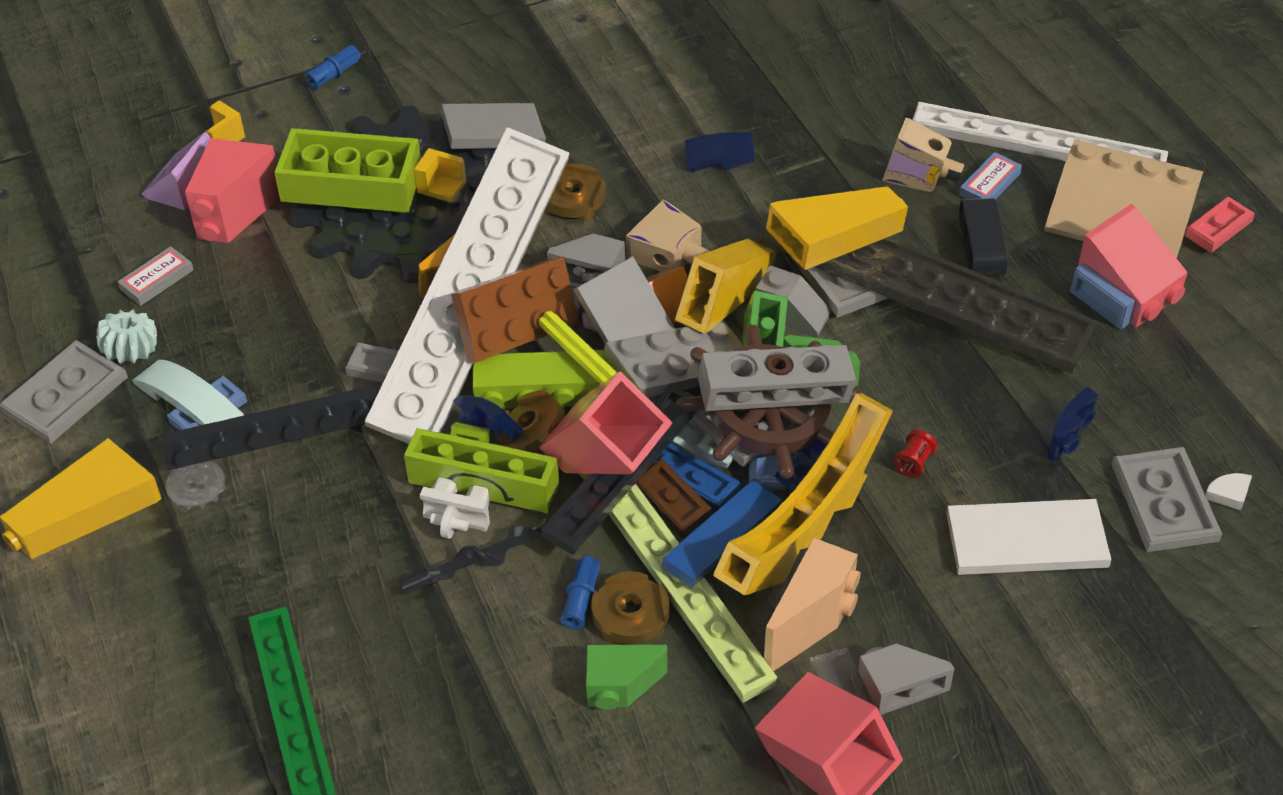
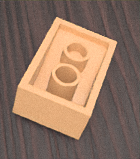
M813 538L766 626L764 660L773 671L837 629L844 614L851 616L858 599V594L854 592L861 572L856 571L858 554Z

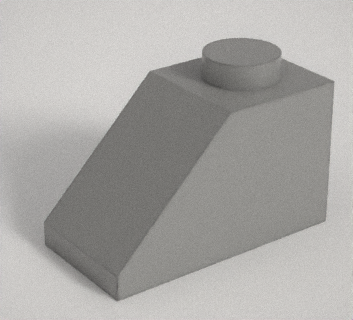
M590 234L549 248L547 257L548 259L564 257L569 281L584 284L586 282L582 280L583 274L604 273L625 261V242L597 234Z
M770 265L756 287V291L788 297L785 326L818 338L831 315V309L802 276Z
M896 643L885 648H872L860 656L857 678L871 704L876 706L882 715L949 691L954 667L951 662Z

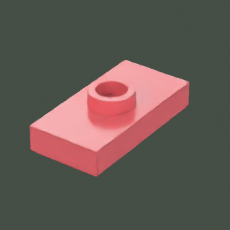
M1226 197L1186 228L1185 236L1212 253L1250 224L1255 213L1232 198Z

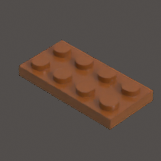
M554 257L451 294L468 363L482 361L549 335L539 326V319L543 317L546 311H552L569 327L579 323L564 257Z

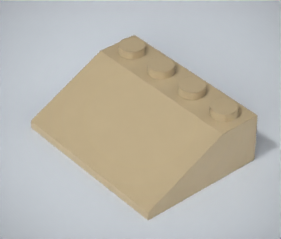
M1074 140L1063 168L1044 231L1084 241L1085 234L1132 204L1140 211L1177 258L1203 171Z

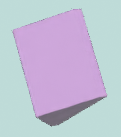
M204 132L175 153L141 194L146 199L185 210L188 207L185 190L206 149L210 136Z

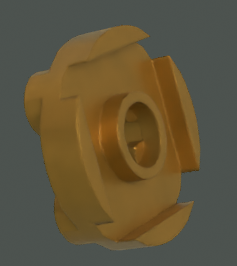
M567 164L545 211L562 217L578 218L580 220L591 219L595 211L603 205L606 199V183L604 178L602 180L599 177L598 171L591 166ZM573 189H579L578 192H571Z
M546 391L527 393L516 400L519 406L511 413L507 409L498 420L495 430V436L502 446L537 453L541 450L539 448L565 417L563 406Z
M635 571L614 574L605 580V585L598 592L596 589L592 597L593 622L607 643L634 645L655 640L662 636L664 626L669 618V598L665 588L659 582L657 585L653 581L648 580V575ZM629 602L633 603L635 608H640L634 613L622 611L625 609L626 603Z

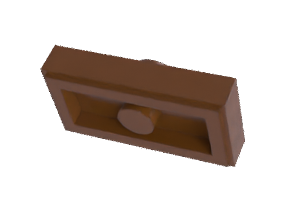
M662 458L651 466L635 483L643 495L683 536L711 514V507Z

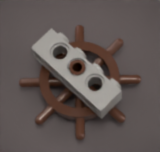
M750 324L745 328L748 346L729 352L714 351L710 353L700 347L693 348L690 356L695 362L700 364L698 380L702 396L681 397L677 400L676 407L681 412L708 411L713 424L724 436V439L715 447L712 453L713 458L717 461L725 460L738 446L753 453L775 456L780 476L789 479L794 474L790 454L808 447L816 439L828 445L834 435L833 431L825 427L831 405L834 403L852 402L855 395L860 393L857 388H854L856 377L847 345H821L818 341H812L807 347L785 348L762 344L758 327ZM813 405L814 413L809 417L793 406ZM734 409H750L742 419H739L732 412ZM780 416L796 425L797 428L784 431ZM760 420L767 421L769 431L761 430L754 426Z

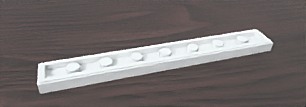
M918 102L912 119L944 137L1066 161L1074 140L1166 162L1168 151L923 102Z

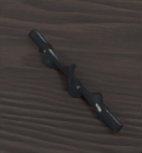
M544 519L537 526L527 524L512 526L508 529L502 541L481 550L474 545L468 544L459 550L452 561L438 567L425 568L424 571L399 580L398 583L401 591L405 595L427 585H433L439 580L451 579L457 570L479 561L500 566L505 562L506 552L509 549L531 540L542 538V528L548 521Z

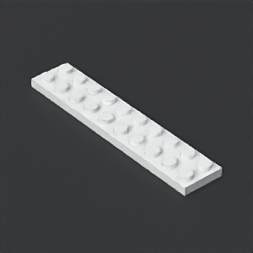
M506 128L367 415L365 426L407 444L410 443L416 428L441 433L474 363H468L451 294L517 271L567 164L569 152L511 128Z

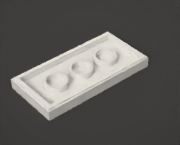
M1096 499L956 505L947 507L946 514L958 575L1108 568L1110 566L1111 556Z

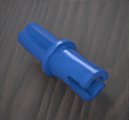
M350 45L333 57H325L323 63L305 73V78H309L306 82L312 89L317 90L329 80L341 77L342 71L358 62L361 57L360 52L355 46Z
M585 555L578 560L573 580L566 587L568 597L560 620L565 627L570 629H581L584 627L589 604L595 593L594 586L600 569V562L590 555Z

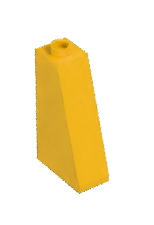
M888 186L777 201L770 204L766 229L804 270H807L902 232L908 206Z
M748 238L695 256L675 320L704 334L708 333L748 299L754 290L756 291L757 285L769 266H773L777 251Z
M107 438L1 515L0 520L5 529L2 537L12 550L17 552L21 549L29 558L34 559L151 506L162 498L154 476Z

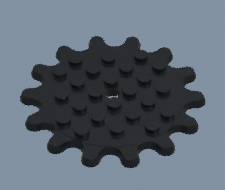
M407 105L401 108L398 119L390 124H376L367 116H358L353 120L351 131L354 134L418 139L421 158L428 148L462 157L465 165L466 183L453 202L417 193L416 187L409 213L304 203L296 205L290 210L289 223L297 228L315 226L321 230L320 234L311 241L309 247L310 254L319 259L327 258L337 252L351 254L353 259L349 267L350 274L358 279L371 276L379 266L391 264L398 267L401 279L404 282H419V264L456 234L497 149H451L443 118L437 121L423 120L415 106Z

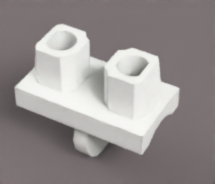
M441 477L436 480L432 488L423 487L420 493V499L423 500L424 506L423 517L430 519V524L441 526V537L450 539L456 529L467 531L468 528L487 531L490 524L488 511L490 499L489 491L486 487L473 485L469 488L467 495L464 496L456 494V483Z

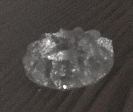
M212 461L174 469L166 480V492L175 506L183 505L188 511L193 506H200L204 509L207 502H217L218 494L225 491V476L222 469ZM188 482H190L191 484L194 483L196 485L202 483L203 489H190Z

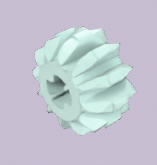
M134 309L130 312L119 310L118 314H106V318L99 321L97 346L100 353L106 355L107 360L118 359L120 364L124 361H131L135 364L136 359H148L149 353L155 351L157 344L156 326L154 320L148 319L147 313L136 314Z

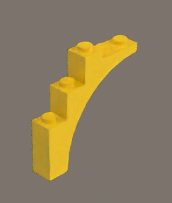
M857 393L829 444L812 469L790 496L761 524L745 535L727 543L713 576L744 596L785 583L799 551L808 548L813 538L822 539L834 512L853 506L867 477L864 473L865 468L893 410L863 393Z

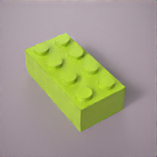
M291 128L274 172L281 202L409 213L416 190L414 168L421 160L419 140L414 138Z

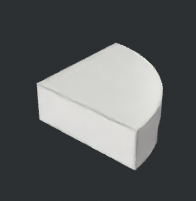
M1239 473L1223 475L1209 485L1205 496L1209 501L1241 511L1252 476Z

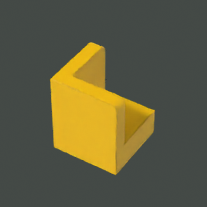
M220 100L210 106L214 126L205 131L210 138L240 141L245 138L239 112Z
M428 148L414 168L417 193L453 202L466 183L465 165L462 157Z

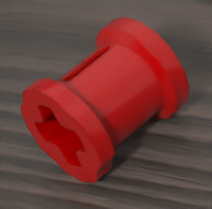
M911 430L906 436V445L903 450L898 451L893 457V465L896 470L904 476L911 478L920 477L924 472L925 461L937 451L938 445L936 440L925 431Z

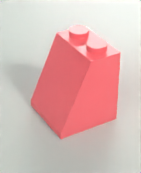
M210 138L185 190L197 239L229 243L280 199L274 173L277 162L273 145Z
M1130 204L1085 234L1078 266L1085 263L1135 300L1129 323L1133 327H1138L1146 320H1153L1164 307L1170 303L1172 305L1177 303L1184 295V283L1188 272L1134 205Z
M619 371L581 398L539 448L547 456L557 458L558 467L564 473L632 474L671 426L672 422Z
M807 672L754 728L768 754L819 795H872L903 761L876 706L810 672Z

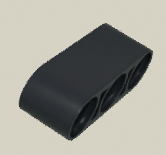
M995 198L961 199L959 204V221L970 275H1005L1007 270V251Z

